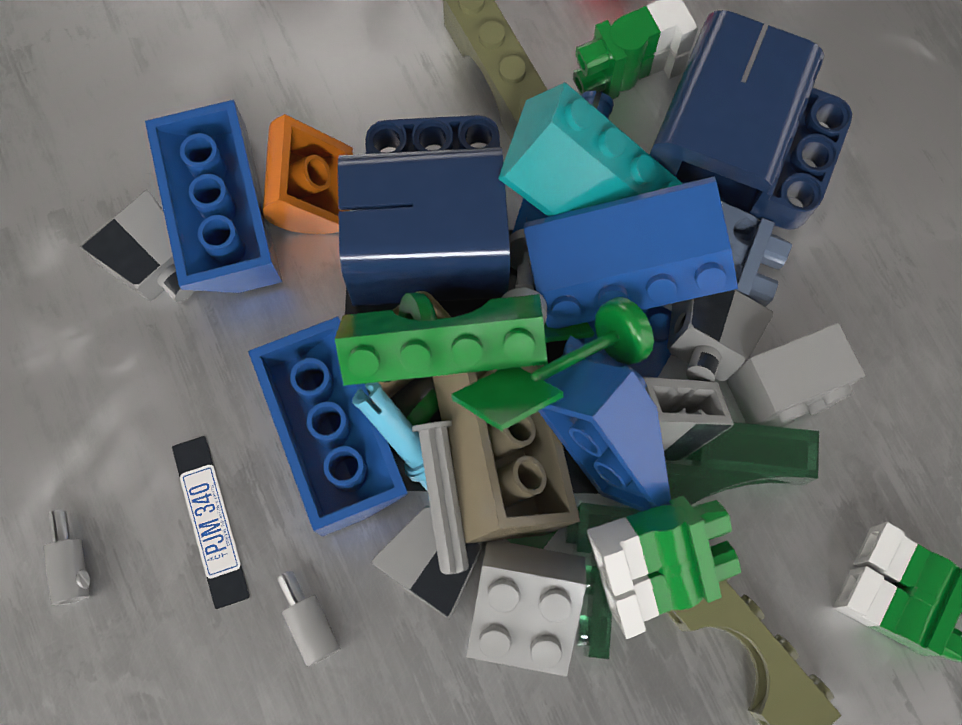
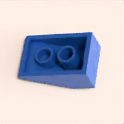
M590 359L589 361L582 360L544 380L562 390L563 398L538 412L601 496L639 511H645L662 505H670L669 500H671L658 409L645 390L646 382L641 375L629 367H614Z

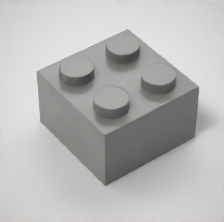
M837 323L749 358L726 382L749 430L751 431L765 425L767 431L772 432L794 422L795 418L808 412L810 415H814L836 405L837 401L854 394L851 385L864 378L866 374L840 323Z
M497 540L487 541L466 657L567 677L586 589V557Z

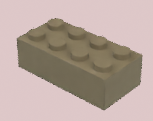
M544 365L527 366L520 368L526 370L529 373H532L533 371L543 367ZM497 370L433 376L441 421H452V426L447 427L465 543L542 536L580 521L562 443L538 411L500 431L452 400V393Z

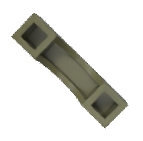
M443 0L444 25L462 57L470 56L483 73L497 104L502 126L512 141L526 100L548 89L495 0Z
M731 577L719 582L722 598L709 603L703 598L699 604L692 608L684 610L673 609L666 612L681 631L692 632L705 627H714L728 632L743 644L753 661L756 673V689L748 711L759 725H832L842 716L831 703L834 699L831 690L816 675L811 674L808 676L796 662L799 654L795 648L780 634L772 635L761 622L765 618L762 610L747 595L744 594L740 597L728 583Z

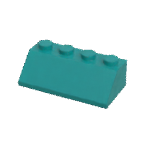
M566 82L526 100L498 178L548 217L683 184Z

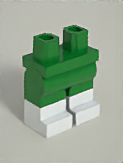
M658 0L621 16L614 21L612 26L608 20L596 24L593 40L576 47L575 56L580 68L573 71V81L580 94L586 91H596V93L602 91L613 100L619 97L620 91L630 90L635 87L638 80L662 70L665 71L669 79L683 74L698 31V26L684 1Z
M684 496L669 500L670 505L657 506L587 530L597 567L601 572L600 577L609 608L626 639L645 632L644 621L673 609L684 610L692 608L699 604L703 598L707 603L722 598L719 582L742 573L735 549L727 540L713 546L709 544V540L730 533L732 530L729 514L718 500L692 507Z
M889 522L871 527L853 563L858 568L850 570L832 608L909 647V649L921 656H939L954 662H962V631L955 628L960 614H962V568L949 559L931 552L905 537L906 532Z

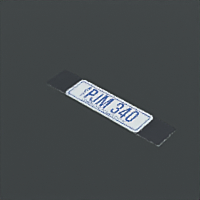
M201 436L172 446V451L214 608L220 609L246 600L250 595L206 437Z

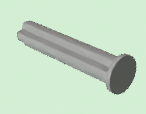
M452 421L413 426L412 431L419 432L440 571L444 574L461 573L468 569L469 564L447 427L452 426Z

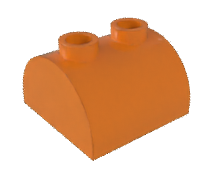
M286 114L273 120L268 132L263 199L264 218L279 228L298 233L330 234L339 232V211L350 210H339L338 156L353 155V147Z

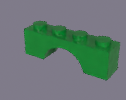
M540 294L490 299L484 306L473 312L442 320H411L396 315L392 310L343 315L335 336L344 386L548 364Z

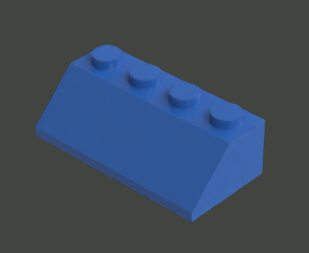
M225 101L146 120L145 124L179 287L182 290L242 293L283 282L269 222L263 216V196L247 128L235 101Z
M715 176L524 223V233L536 292L540 293L546 300V324L550 328L558 329L594 321L600 306L616 297L628 298L637 304L641 310L738 289L732 249Z
M339 316L248 351L312 529L322 537L365 520L408 495L388 441L363 412L352 403L355 393L360 388L370 398L365 383L343 385L335 344V336L341 322Z

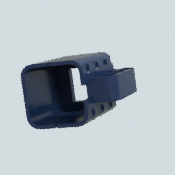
M714 11L709 13L705 19L649 155L683 184L715 176L721 202L747 212L759 220L764 218L772 221L777 227L788 230L798 229L806 223L824 198L852 121L851 108L840 97L813 88L824 60L823 50L816 43L770 25L766 29L746 82H741L764 23L730 11ZM819 122H823L829 128L822 126ZM803 159L812 161L816 167L808 165ZM788 197L796 198L803 207L792 204Z
M471 115L378 121L366 133V154L338 156L339 210H352L339 211V254L342 275L353 306L400 304L405 293H416L419 291L431 294L437 302L502 298L508 292L510 245L505 184L498 179L504 164L503 150L500 147L498 126L492 119L486 116ZM474 143L486 144L485 147L481 148L472 147L471 145ZM431 145L441 146V148L437 150L426 149V147ZM384 148H396L392 152H381Z

